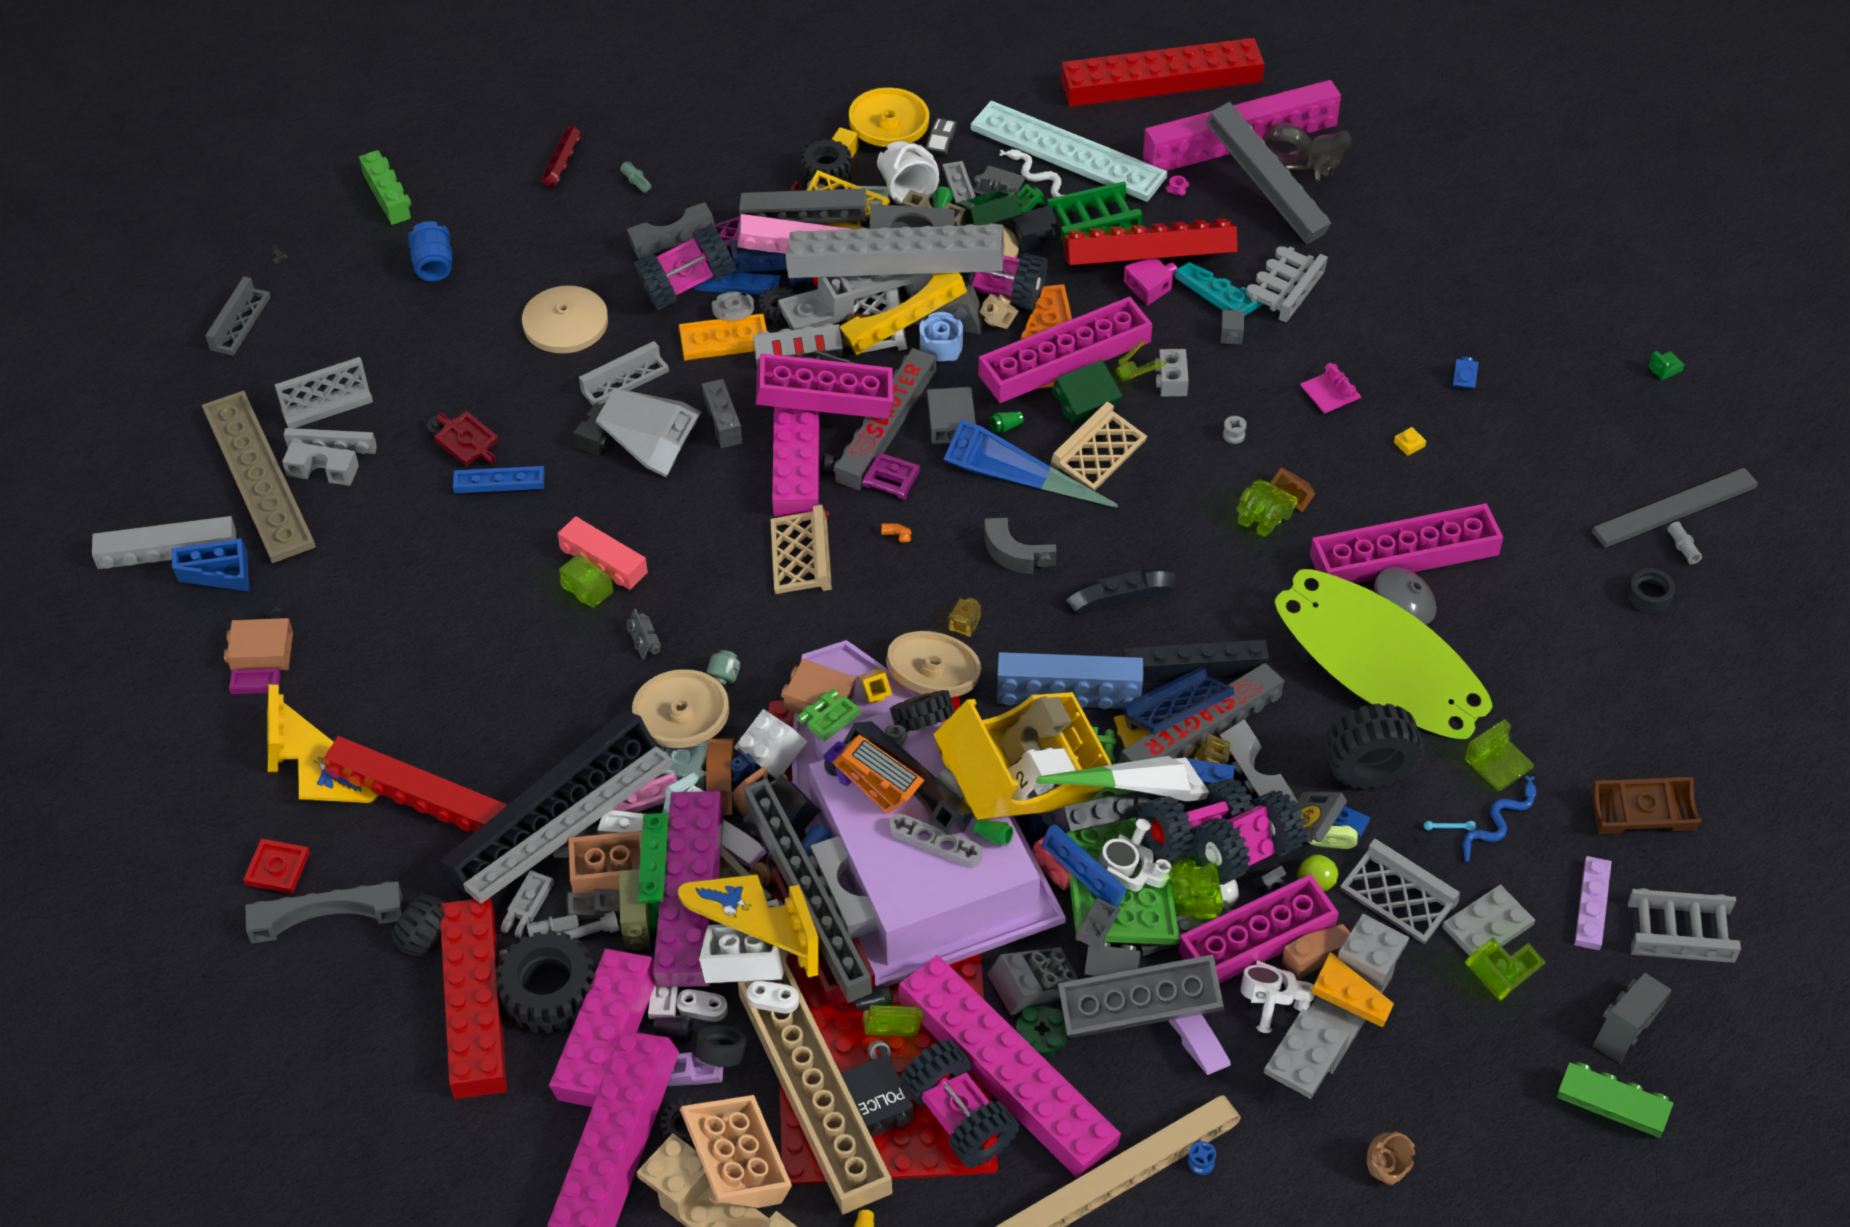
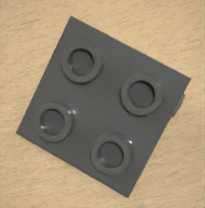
M988 165L983 174L976 175L975 183L977 184L973 191L975 194L983 195L1004 189L1016 194L1026 177Z

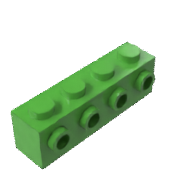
M378 150L359 156L363 175L391 225L411 219L409 211L411 206L410 199L407 194H403L404 190L401 183L396 182L397 178L394 170H389L387 158L382 157Z
M1569 1062L1557 1098L1661 1138L1673 1106V1102L1668 1101L1669 1098L1656 1092L1652 1095L1642 1091L1643 1088L1631 1082L1624 1084L1616 1081L1617 1078L1609 1073L1601 1072V1074L1591 1071V1068L1583 1063L1576 1062L1573 1064Z

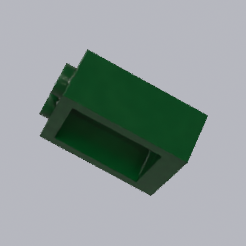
M1004 189L957 202V206L966 209V225H987L1021 214V200L1019 196Z

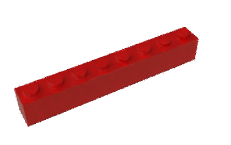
M340 736L336 738L323 758L326 772L331 776L341 777L355 786L368 788L377 795L390 797L399 804L412 806L421 813L434 815L440 821L456 824L464 831L476 832L507 806L505 803Z

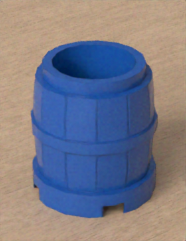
M433 221L416 224L413 227L414 230L408 233V244L411 249L410 258L415 273L426 281L444 279L452 269V248L450 247L449 230L446 226H438L437 222Z

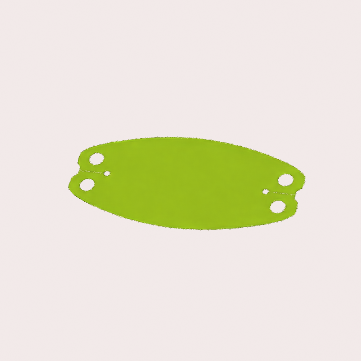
M1303 569L1295 574L1293 586L1290 590L1282 591L1275 599L1278 613L1304 648L1331 675L1369 703H1380L1381 705L1387 703L1393 704L1395 707L1400 706L1413 715L1417 727L1454 739H1468L1475 730L1474 722L1478 717L1486 716L1490 712L1492 702L1488 692L1460 656L1423 622L1377 593L1328 573ZM1306 579H1316L1319 583L1318 589L1316 591L1307 590L1304 586ZM1290 600H1295L1300 604L1301 609L1298 613H1291L1286 609V603ZM1314 602L1318 603L1319 606L1317 608L1313 607ZM1471 693L1479 695L1481 704L1477 707L1470 706L1466 701L1467 695ZM1449 699L1454 700L1453 705L1449 704ZM1453 716L1460 717L1463 720V727L1459 730L1452 729L1449 726V719Z

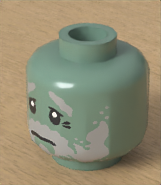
M720 650L719 653L711 656L706 674L715 678L725 687L726 684H732L736 681L740 669V661L737 659L736 654Z

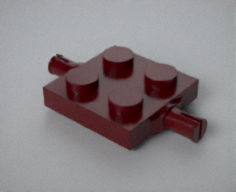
M467 411L452 420L442 412L440 415L438 414L436 420L443 424L444 428L434 436L437 444L466 467L479 457H483L490 464L495 462L497 457L488 450L498 442V436Z

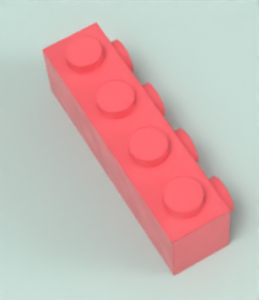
M576 516L558 532L559 546L566 554L570 553L578 558L581 563L590 565L599 574L608 576L620 586L623 585L630 590L648 573L645 557Z

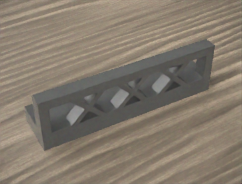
M243 277L205 335L210 350L234 356L270 299V292L254 289L252 279ZM253 296L261 298L260 301L250 302ZM252 310L251 315L244 318L241 317L243 313ZM243 326L242 330L232 333L234 327ZM233 340L231 347L222 346L223 343Z

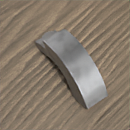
M1008 518L985 519L984 534L987 550L992 558L1003 567L1018 573L1033 574L1034 567L1056 566V544L1025 545L1019 543L1009 533Z

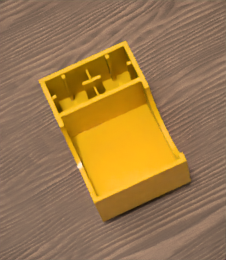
M1073 692L1031 695L1012 710L985 720H981L975 708L977 704L975 699H969L933 734L942 751V760L945 766L953 772L964 793V802L972 809L977 820L1054 811L1064 806L1088 802L1104 788L1102 786L1062 784L1035 798L1027 800L1011 799L1019 783L1012 779L1008 771L1011 765L998 741L1006 734L1005 731L1009 727L1014 726L1020 720L1019 717L1023 713L1029 711L1034 706L1033 703L1040 697H1059L1072 721L1058 736L1040 738L1038 735V741L1043 750L1047 748H1064L1076 770L1112 765Z

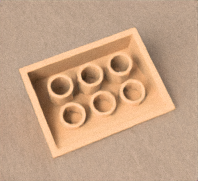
M754 1095L681 1106L680 1111L717 1202L755 1208L782 1204L792 1185Z

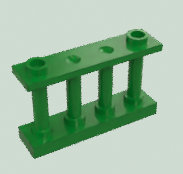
M1125 181L1047 199V206L1051 207L1054 215L1058 216L1063 225L1061 227L1060 241L1063 247V234H1069L1068 231L1081 230L1083 233H1088L1089 229L1102 228V231H1110V227L1120 226L1123 229H1131L1132 225H1142V212L1140 209L1130 211L1124 201L1126 195ZM1116 201L1121 213L1110 215L1105 204ZM1096 206L1102 217L1091 220L1085 208ZM1077 210L1082 222L1071 224L1066 213Z
M668 813L643 815L637 901L638 904L650 903L648 925L650 932H657L660 902H664Z

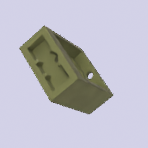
M639 869L619 871L620 924L625 950H641L651 947L650 930L648 928L649 903L638 904L637 901Z

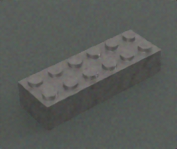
M1213 955L1058 983L1067 1036L1069 1038L1224 1010Z

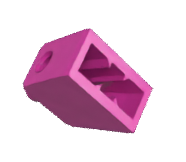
M1157 258L1146 259L1125 266L1124 282L1146 305H1149L1170 291L1172 288V277L1175 275L1177 267L1173 262L1164 266Z

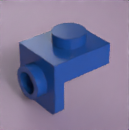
M1470 357L1456 359L1453 386L1475 389L1479 362L1474 361Z

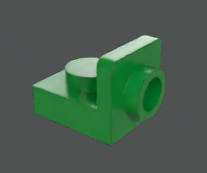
M1026 184L1017 193L1021 200V213L1032 210L1038 203L1042 207L1045 205L1042 199L1044 195L1037 187L1032 189Z
M1655 351L1652 353L1648 367L1661 380H1664L1683 371L1684 364L1671 351L1663 355Z

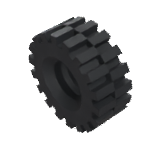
M948 690L916 696L889 708L894 725L903 726L906 730L905 732L936 725L949 719L955 713Z

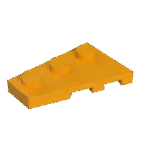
M1331 952L1311 991V994L1382 1028L1394 1004Z

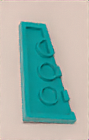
M1190 262L1175 271L1174 277L1221 310L1244 311L1245 316L1264 305V303L1256 301V303L1251 301V297L1246 294L1247 288H1236L1230 285L1231 281L1225 278L1217 279L1213 277L1212 272Z

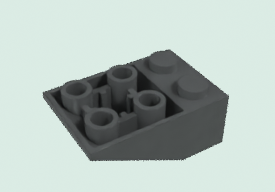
M1061 947L1002 954L987 974L1010 1015L1021 1014L1028 1007L1046 1006L1060 1000L1058 983L1079 980Z

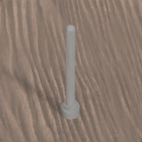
M612 911L604 914L605 916L601 917L600 921L570 929L563 933L569 934L572 940L573 938H579L602 930L613 933L619 931L615 912ZM507 949L499 952L498 956L500 959L504 953L508 955Z

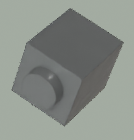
M1222 310L1220 343L1242 344L1244 311Z

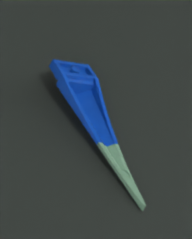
M961 419L944 457L946 462L964 468L967 471L1114 508L1118 507L1115 502L1062 474L985 428Z

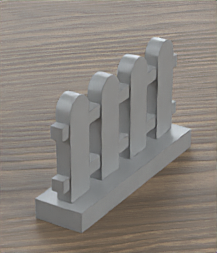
M1278 247L1275 256L1279 261L1269 259L1266 263V270L1270 273L1259 272L1256 282L1260 286L1255 284L1249 285L1246 294L1255 303L1259 301L1271 306L1270 310H1279V320L1287 323L1325 272L1327 256L1320 254L1316 260H1313V256L1309 255L1306 257L1294 251L1295 248ZM1285 263L1291 264L1299 269H1295ZM1276 275H1278V276H1280V277H1282V278H1284V279H1286V280H1289V282L1284 281V280H1282V279L1276 277ZM1266 288H1269V289H1271V290H1273V291H1275V292H1278V293H1280V294H1279V295H1278V294H1275V293H1273V292L1267 290Z

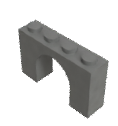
M870 205L869 229L954 226V209Z

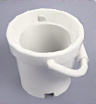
M896 141L887 145L888 150L884 154L881 151L878 156L877 166L887 183V190L892 200L901 206V202L910 190L928 195L929 199H932L939 182V169L933 159V155L921 145L908 144L905 141Z

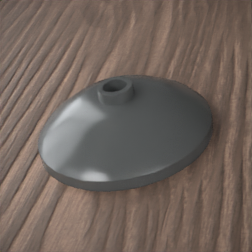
M1400 567L1386 568L1377 576L1374 585L1375 593L1403 608L1426 626L1434 619L1437 609L1435 597L1428 584L1420 576Z

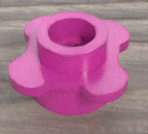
M1173 176L1169 180L1170 184L1166 187V191L1176 195H1185V189L1189 186V182L1182 176Z

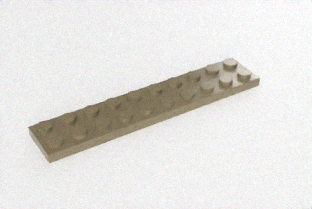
M241 391L203 404V411L271 562L274 563L315 548L314 540L245 392Z

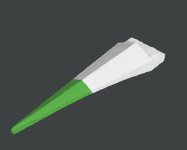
M1169 756L1038 776L1035 782L1038 784H1073L1121 788L1170 796L1183 801L1204 800L1209 794L1208 789L1186 758L1173 759Z

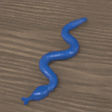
M1534 776L1531 778L1525 777L1528 780L1524 791L1526 801L1500 799L1495 801L1490 807V816L1498 828L1496 832L1473 830L1466 834L1462 843L1464 860L1466 862L1470 860L1471 841L1473 839L1497 842L1505 837L1508 829L1505 820L1500 814L1501 809L1507 808L1522 811L1527 810L1533 805L1534 798L1536 797V786L1532 783L1535 778Z

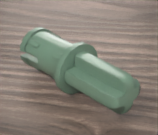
M629 161L621 165V172L628 177L631 184L636 185L645 193L651 189V184L643 177L644 174L641 170H637Z

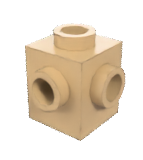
M990 294L983 302L979 312L985 316L984 320L988 324L1007 329L1017 315L1018 310L1009 304L1011 301L1004 295L995 296Z

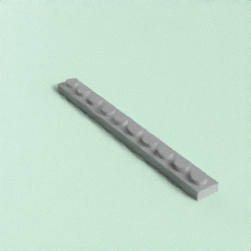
M657 746L466 881L464 883L465 891L480 904L565 844L568 838L579 834L672 767V758Z

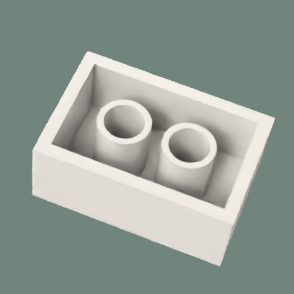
M724 924L708 925L699 961L705 983L782 979L788 951Z

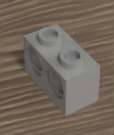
M1160 349L1159 358H1155V371H1159V374H1156V387H1160L1161 396H1187L1189 380L1186 349Z

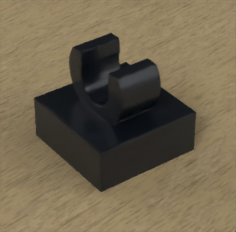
M1282 865L1272 867L1253 878L1252 881L1256 888L1264 886V891L1267 895L1274 892L1272 889L1273 884H1276L1278 889L1285 886L1284 881L1279 878L1286 875Z

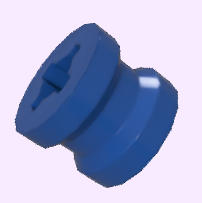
M1198 1141L1191 1146L1188 1166L1192 1172L1198 1175H1207L1214 1169L1216 1150L1209 1142Z

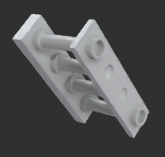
M1645 888L1632 889L1628 900V907L1639 908L1640 933H1636L1631 944V955L1735 963L1741 951L1740 941L1730 940L1728 937L1726 914H1731L1736 897L1723 894L1704 895L1652 891ZM1649 908L1664 909L1666 935L1651 933ZM1675 910L1690 911L1692 937L1677 935ZM1700 912L1716 913L1718 939L1703 937Z

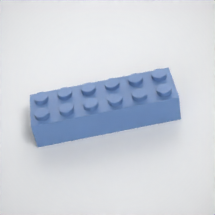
M999 652L997 704L1020 705L1031 695L1073 692L1081 708L1122 709V706L1142 696L1143 658Z

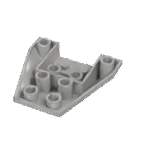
M614 388L595 422L646 468L667 477L691 429H694L702 411L684 402Z

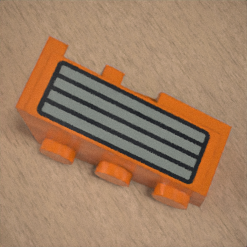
M860 735L852 739L832 762L886 814L907 802L924 781L920 776Z

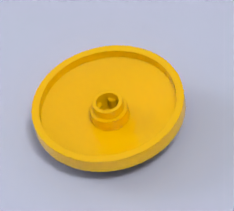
M878 88L861 94L853 101L849 109V125L852 131L858 133L860 139L873 145L886 147L896 141H905L910 144L918 140L926 132L929 125V110L920 97L909 91L898 88Z

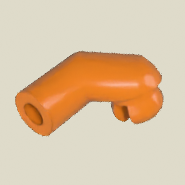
M882 524V535H899L901 543H909L911 541L910 535H912V532L909 528L901 524Z

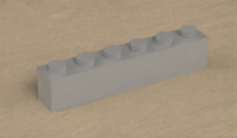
M232 516L95 533L92 539V556L97 569L172 560L171 548L236 539V529Z

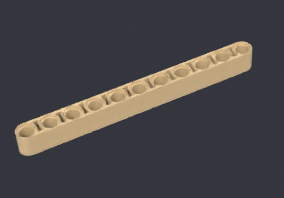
M1219 1096L996 1227H1065L1189 1154L1190 1148L1194 1143L1198 1141L1210 1142L1227 1132L1240 1121L1241 1116L1225 1096Z

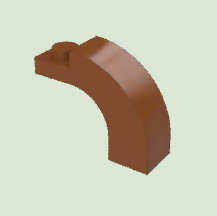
M711 738L708 740L706 791H720L725 805L724 815H732V774L730 763L734 759V738Z

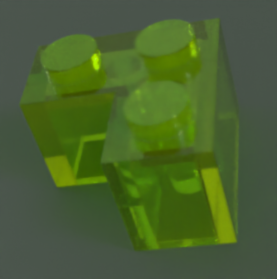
M1494 937L1479 947L1465 961L1499 1002L1533 976L1546 963L1529 943L1510 956Z

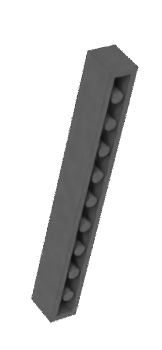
M765 779L744 787L745 804L788 888L799 885L818 934V946L846 1001L850 1003L871 994V976L768 780Z

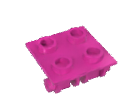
M1332 363L1325 366L1326 372L1300 384L1324 414L1361 398L1356 391V387L1351 385L1345 374L1340 373L1338 366Z

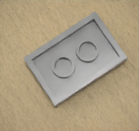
M1500 884L1443 923V929L1478 963L1533 926L1535 919Z

